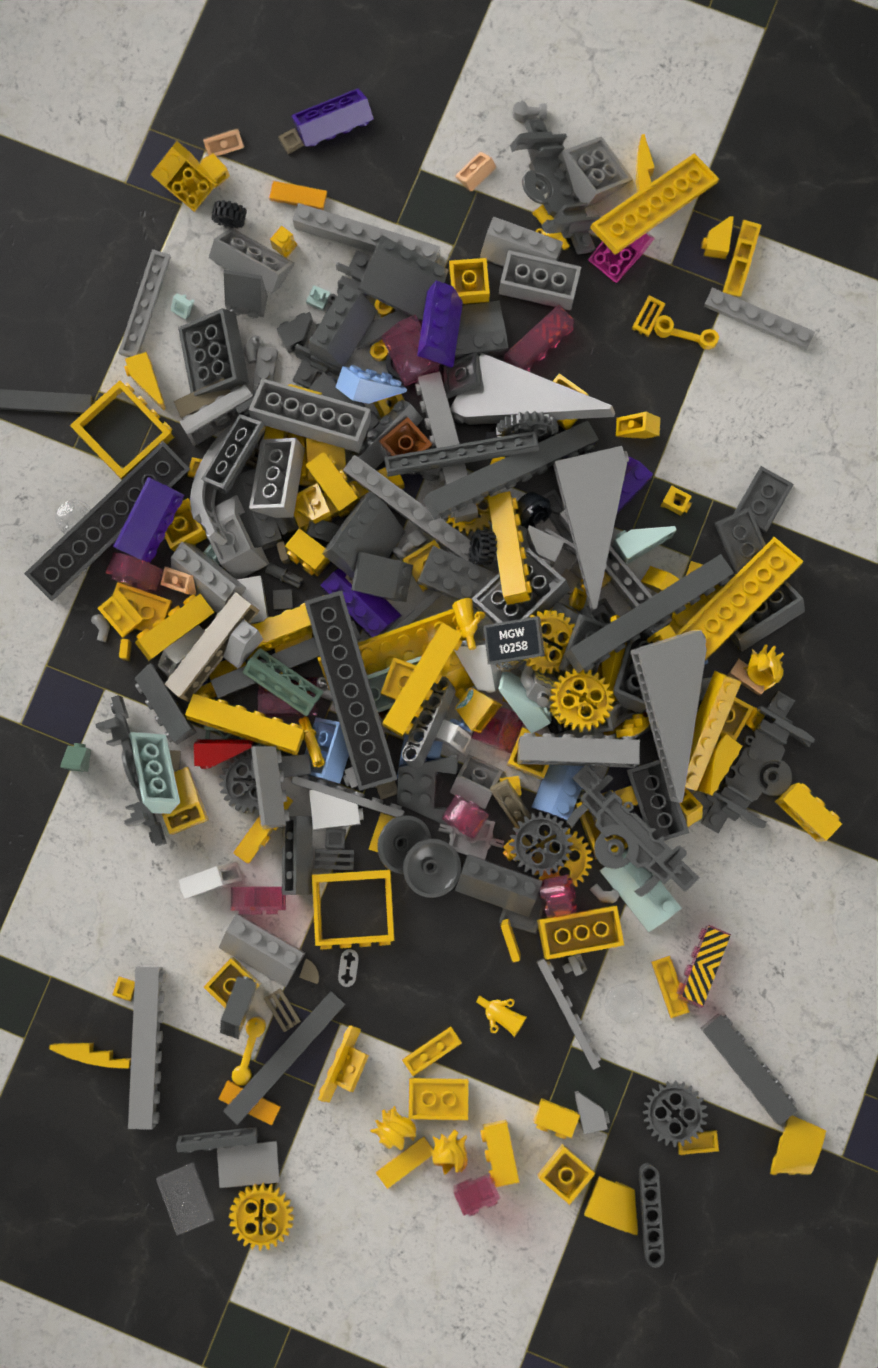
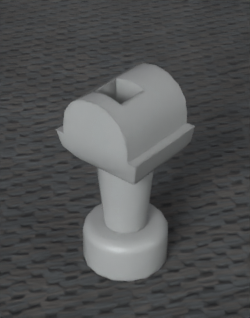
M521 101L515 103L513 107V118L516 121L524 122L528 119V116L539 115L540 119H547V103H541L539 107H529L527 103Z
M417 528L406 537L407 542L401 548L396 546L392 552L400 561H403L402 559L406 557L405 554L414 547H422L428 539Z

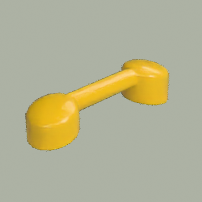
M379 300L375 302V308L378 310V315L381 318L393 313L395 308ZM386 338L379 340L370 348V354L375 361H384L389 354V349L385 344Z
M666 315L659 316L654 325L655 333L662 338L673 335L698 342L703 349L714 348L719 340V334L712 329L703 331L701 335L674 328L673 320Z
M259 1016L252 1017L246 1024L245 1030L249 1037L241 1065L237 1066L232 1072V1080L239 1086L247 1085L252 1078V1072L248 1067L256 1038L260 1037L266 1029L264 1019Z

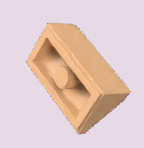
M238 128L203 139L208 156L212 153L215 156H219L244 148Z
M480 152L455 177L469 191H473L496 169V165L492 157Z
M164 567L160 585L185 594L196 595L193 575Z
M738 659L728 675L741 681L742 685L758 696H761L765 691L764 686L757 685L750 680L747 671L744 669L748 665Z

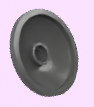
M403 815L392 819L384 826L378 839V854L386 868L395 873L403 874V863L408 851L418 842L431 839V834L426 824L416 817Z
M439 839L420 841L408 851L404 859V878L408 886L421 896L430 898L442 896L452 890L459 880L461 874L459 855L445 841ZM428 863H432L431 869L426 868Z

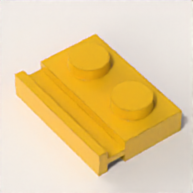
M119 590L97 608L123 638L144 621L142 616Z

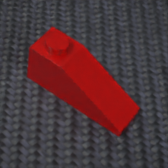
M197 739L194 742V766H200L201 769H210L212 766L250 749L255 742L248 739Z

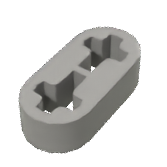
M353 949L344 951L340 959L338 981L345 987L353 985L356 981L359 955ZM351 952L355 960L351 961L350 967H347L348 961L344 957ZM350 969L349 975L353 977V979L349 980L348 983H345V979H342V975H346V970Z

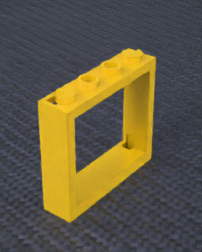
M119 380L70 426L109 468L123 480L162 441L167 445L174 437L171 433L172 428L166 422L162 424L159 421L160 416L154 409L149 410L146 407L147 402L141 396L136 397L133 394L135 390L128 383L124 384ZM121 392H124L162 432L123 469L83 429L88 422Z
M391 870L312 875L315 946H320V949H332V945L340 944V948H351V944L359 943V947L371 946V942H379V946L391 945V941H395ZM385 878L388 935L322 938L320 882Z

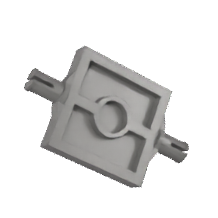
M458 812L452 826L440 823V827L443 828H439V831L450 834L449 844L458 853L470 854L485 860L491 845L502 848L503 845L501 844H504V840L493 838L495 822Z

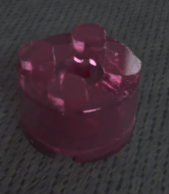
M456 794L445 811L442 820L451 827L457 828L462 834L474 839L489 815L479 809L480 806L472 801L466 803L463 797Z
M569 874L543 880V887L540 888L542 899H546L547 906H545L547 917L553 918L577 913V904H573L576 892Z

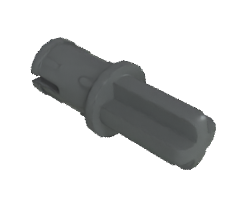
M272 562L269 563L265 570L266 574L280 579L281 583L284 581L296 588H299L303 582L301 577L289 572L287 568L283 569Z

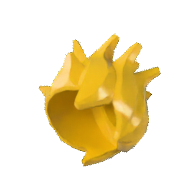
M766 644L759 654L752 649L753 654H751L748 667H744L750 680L757 685L764 686V690L771 688L781 680L783 676V662L780 659L784 655L783 652L776 655V646H773L767 653L768 645Z
M393 1106V1109L388 1110V1112L383 1109V1123L375 1120L378 1128L370 1130L371 1133H375L380 1137L379 1143L388 1149L395 1145L399 1150H403L404 1138L410 1137L414 1141L416 1137L414 1122L399 1115L395 1106Z
M455 1129L448 1138L441 1134L440 1139L432 1137L435 1147L434 1151L429 1150V1152L432 1154L433 1164L442 1166L444 1175L453 1167L456 1173H462L468 1164L465 1148L467 1135L457 1140L459 1132Z

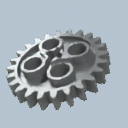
M526 411L524 414L518 412V415L511 414V417L505 416V420H500L496 427L497 438L536 431L538 443L557 435L558 423L554 416L550 417V414L544 415V412L537 414L536 411L532 413Z
M247 751L246 756L240 753L239 759L232 757L233 763L226 762L229 767L228 769L222 768L225 775H220L219 777L224 782L219 783V786L224 787L220 793L227 794L223 799L225 801L231 800L229 802L230 807L236 804V811H239L242 807L243 813L246 814L249 809L254 814L255 808L259 811L258 798H254V791L257 789L256 784L251 783L249 786L245 782L234 781L235 778L251 781V760L253 757L251 752ZM242 767H247V773L240 776L239 770ZM242 785L243 792L236 795V787Z
M539 812L538 818L531 813L530 820L524 816L525 823L523 824L518 821L520 828L513 827L516 835H510L514 842L509 843V845L515 848L510 853H516L517 855L513 861L520 860L521 862L518 867L525 865L524 872L532 869V875L536 873V870L539 871L540 876L543 875L545 870L550 875V869L552 868L555 872H558L557 865L564 867L562 860L568 861L569 858L565 855L566 853H572L571 850L567 849V846L573 845V843L567 842V839L572 837V835L565 834L569 828L562 829L563 821L557 823V816L551 820L550 813L545 818L542 816V812ZM542 825L548 826L550 829L549 835H540L539 827ZM553 834L556 835V838L544 844L545 849L542 850L539 847L529 854L525 853L526 850L538 843L537 839L543 841ZM530 835L533 839L532 845H523L522 837ZM552 842L558 843L560 846L559 852H550L549 844ZM534 852L542 854V862L535 863L532 861Z
M675 1080L674 1085L671 1086L666 1081L665 1088L659 1084L660 1091L652 1089L655 1095H647L651 1101L650 1103H644L645 1106L649 1107L648 1110L643 1111L644 1114L648 1115L644 1122H650L647 1130H654L651 1135L652 1137L657 1134L659 1135L658 1142L663 1138L666 1139V1146L670 1141H673L674 1147H676L679 1141L683 1147L684 1140L691 1144L692 1136L696 1139L699 1138L696 1134L697 1131L704 1132L700 1125H707L702 1120V1117L708 1116V1114L702 1113V1110L706 1109L707 1106L700 1104L704 1098L697 1099L696 1096L699 1091L692 1093V1085L686 1089L685 1082L678 1086ZM672 1094L680 1095V1104L673 1105L670 1102ZM662 1100H666L674 1110H680L679 1116L688 1124V1128H685L676 1117L673 1119L670 1117L672 1113L662 1103ZM659 1107H663L667 1111V1116L663 1119H659L655 1115V1111ZM686 1109L694 1110L695 1118L693 1120L685 1119L684 1111ZM676 1122L681 1126V1131L678 1134L670 1132L669 1126L671 1123Z

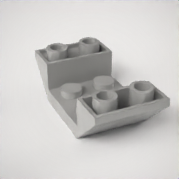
M235 495L215 506L217 519L227 539L223 546L216 541L212 542L209 540L220 565L237 580L269 565L262 547L254 548L241 521L240 515L245 513L238 496Z

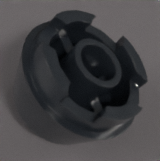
M535 492L523 495L517 501L518 509H515L516 514L520 516L521 526H524L527 530L529 525L536 528L535 525L540 521L545 523L552 513L549 499Z

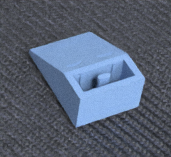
M354 365L350 367L342 366L336 388L352 401L366 404L407 391L401 385L402 382L393 379V376L389 373L382 372V374H377L372 369L364 371Z

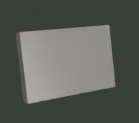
M277 1141L258 1142L251 1146L237 1145L227 1149L223 1147L217 1148L220 1188L280 1182Z

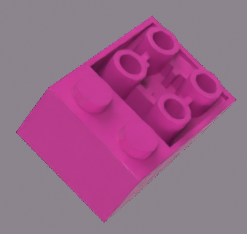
M647 232L616 255L602 241L588 260L617 283L646 251L655 237Z

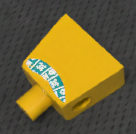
M461 687L455 693V696L460 700L455 706V710L469 729L478 733L483 731L502 706L500 702L473 687L469 688L468 691Z

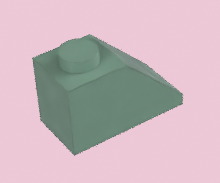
M80 743L68 746L60 768L69 771L88 772L91 749L86 748V744Z

